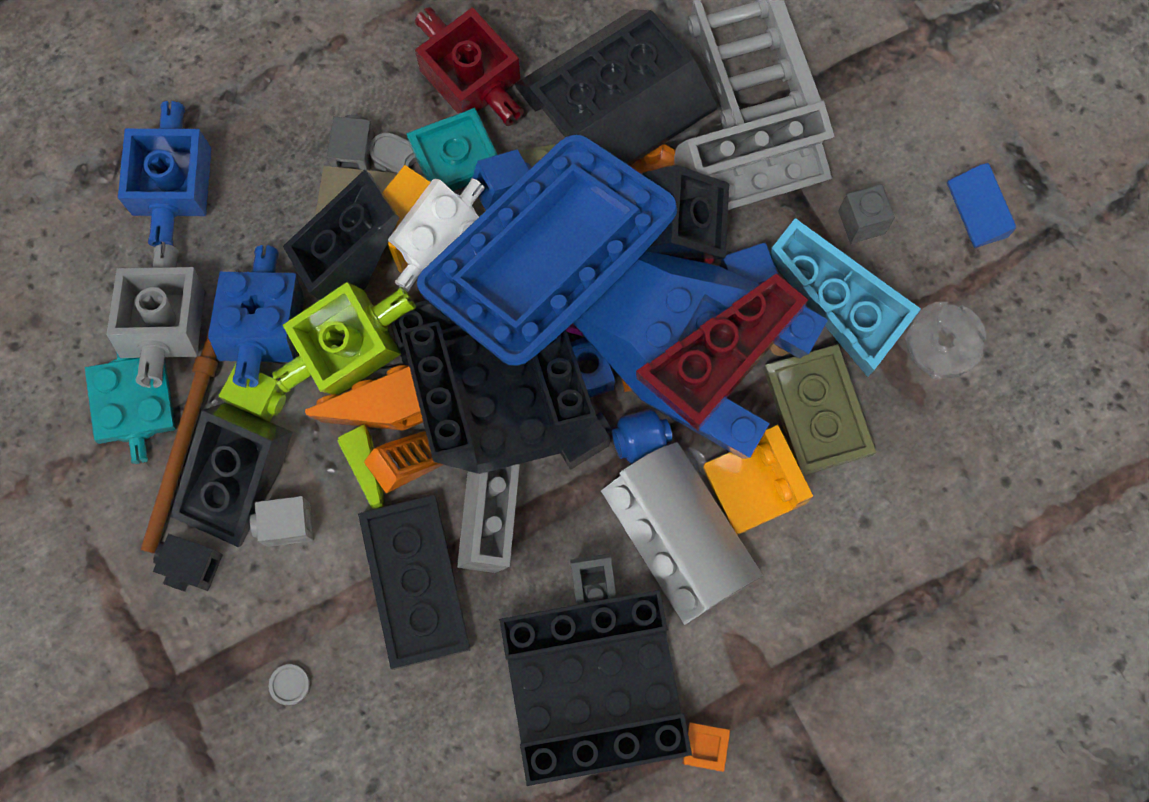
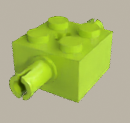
M346 282L283 324L299 356L280 369L273 371V378L275 380L281 379L276 382L277 385L287 393L293 387L312 376L320 392L340 395L354 384L400 356L401 353L387 330L389 324L416 308L413 301H408L411 299L404 288L400 287L398 291L374 306L363 289Z

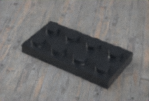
M431 495L358 513L390 669L395 670L471 651L436 496Z

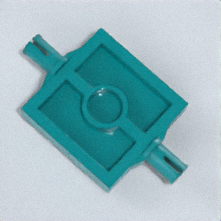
M117 354V359L109 363L85 367L94 441L97 444L112 441L129 442L132 464L148 461L145 439L157 433L176 430L166 358H164L162 385L156 388L153 386L154 379H151L150 388L136 383L140 358H120Z

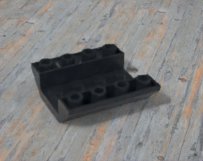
M632 9L515 83V88L535 112L542 108L564 137L571 135L587 137L629 166L717 110V104L695 59L652 10Z
M439 321L400 330L433 462L476 474L494 471L557 455L596 421V414L566 330L532 359L517 366L508 365L501 361L471 335L444 340Z
M660 590L499 619L505 658L509 667L527 786L692 756L684 713L681 714L666 632L668 629Z

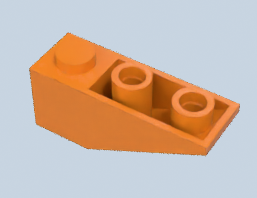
M408 365L393 367L387 371V376L375 381H360L351 387V391L344 394L324 396L316 401L317 405L305 409L307 416L323 423L353 426L366 425V427L402 431L423 423Z

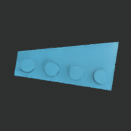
M796 218L771 249L770 255L775 267L792 287L808 299L807 305L812 311L828 319L825 327L867 377L876 369L921 310V308Z

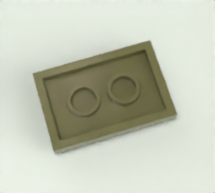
M839 345L810 352L801 358L792 357L765 365L764 372L790 450L803 476L873 456L876 453Z

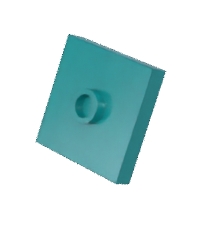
M475 108L406 133L408 142L425 179L430 182L433 179H440L452 191L469 184L478 160L498 155Z

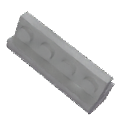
M817 102L688 139L677 146L674 165H679L728 182V211L832 179V175L822 143L835 136L825 102Z
M678 442L659 448L642 457L621 471V476L601 490L684 625L763 576Z

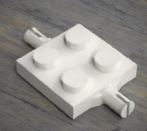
M472 178L463 192L458 195L440 179H433L388 238V241L402 253L405 261L408 263L398 279L395 280V283L400 285L399 287L409 292L423 269L479 218L472 206L485 189L483 185H480L479 181Z

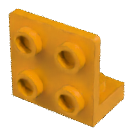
M778 425L765 431L750 458L741 459L729 452L706 462L703 466L725 516L737 535L804 506L813 497Z

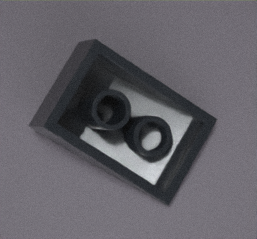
M363 170L284 244L283 248L307 290L317 299L321 300L346 282L364 290L388 243V238L391 236L399 220V216L367 170Z
M222 403L202 410L170 517L236 547H240L251 528L250 516L251 514H256L255 502L264 501L282 467L293 432L228 403Z

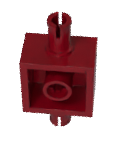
M432 7L424 9L428 15L427 18L420 12L415 19V24L421 28L429 39L415 49L419 69L451 107L459 114L473 108L478 112L484 106L489 105L506 126L514 124L511 117L518 121L523 115L524 110L506 92L508 88L521 79L517 55L473 7L449 25H446Z

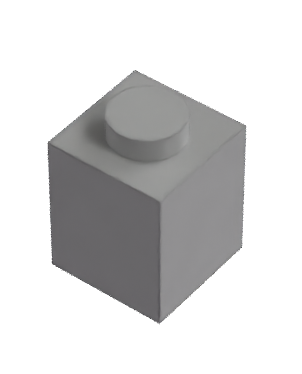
M303 496L255 502L256 514H251L250 527L252 536L254 538L257 537L259 543L266 547L313 541L310 502Z

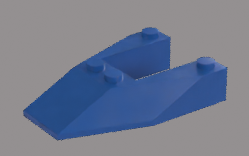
M645 251L573 324L641 401L741 459L751 457L770 423L726 398L699 431H697L637 379L636 371L665 353V350L678 341H682L698 330L713 317L715 318L731 307L734 302L760 284L720 266ZM805 307L774 344L797 358L806 356L813 348L828 319Z

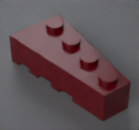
M776 273L734 302L731 307L701 325L698 330L665 350V353L636 371V377L643 385L699 431L804 310L808 299Z

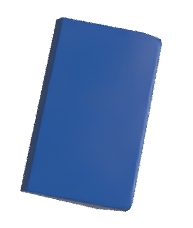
M989 163L979 165L947 181V186L974 248L1009 238L1016 229V224Z

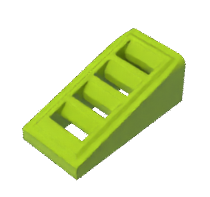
M361 425L338 437L339 440L337 441L370 506L373 509L385 507L382 487L364 463L374 449L373 440L366 425Z

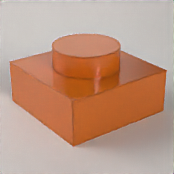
M688 723L687 731L692 756L683 757L682 764L724 772L730 730Z

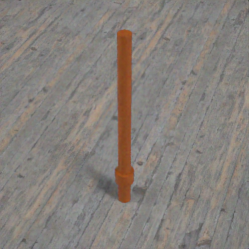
M208 333L201 356L195 358L192 372L195 375L140 549L145 552L155 554L160 543L210 378L215 377L219 364L215 361L217 356L209 341Z

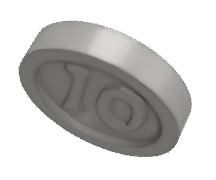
M293 664L278 667L269 679L270 695L276 702L283 705L300 703L307 696L310 689V679L307 672L300 666Z

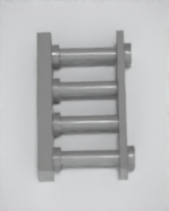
M693 0L691 15L687 16V25L691 37H697L722 108L720 118L723 129L821 102L784 0H755L753 3L708 15L705 14L701 0ZM757 16L759 19H764L766 23V33L720 46L716 45L711 31L713 28ZM768 47L771 50H776L779 59L778 64L728 78L722 60ZM781 79L783 82L787 81L791 91L789 96L739 109L734 91Z

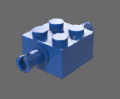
M168 101L161 103L159 129L125 128L118 199L132 216H151L148 244L153 247L162 244V242L173 246L175 217L206 216L212 148L200 129H182L185 106L175 101H171V109H169Z
M263 245L255 248L252 272L220 271L208 332L209 341L218 361H237L233 382L245 388L247 386V378L250 379V388L258 385L261 362H290L296 358L297 350L285 331L283 324L302 312L304 296L296 273H275L279 251L269 245H266L265 255H263Z

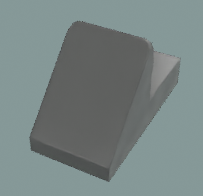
M610 553L570 559L576 605L616 598Z

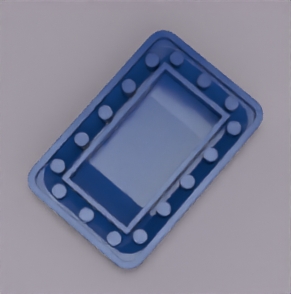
M582 135L565 137L423 269L417 279L418 290L426 300L501 361L508 365L517 366L524 364L576 321L649 248L676 216L677 205L675 198L668 191Z

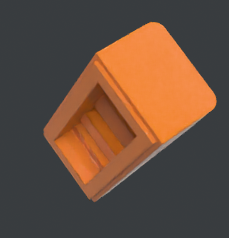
M425 431L376 447L364 461L385 493H389L444 465L433 462ZM420 446L423 448V450L426 452V454L428 455V457H429L430 459L427 458V456H426L425 453L422 451V449L420 448ZM411 448L421 461L420 463L417 461L415 456L410 451ZM401 453L404 455V457L407 459L411 466H409L406 463L404 458L401 456ZM392 457H393V459L396 461V463L398 464V466H399L401 469H398V468H397V466L395 465V463H394V462L392 461V459H391Z

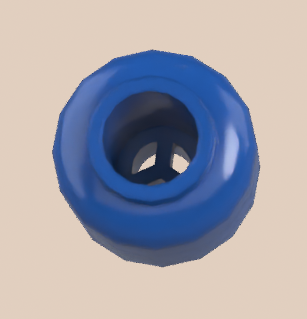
M644 410L622 416L617 423V428L612 430V437L619 458H626L630 464H633L651 452L667 446V442L672 441V432L667 419L660 420L656 412Z

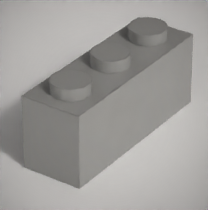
M520 464L482 474L468 471L457 568L496 573L510 567Z

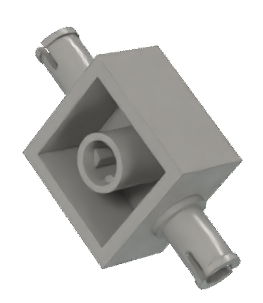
M162 244L155 246L152 268L116 269L106 334L120 358H140L136 383L147 388L151 387V379H154V388L162 385L165 357H197L205 291L194 267H176L179 250L169 244H165L164 254H162Z

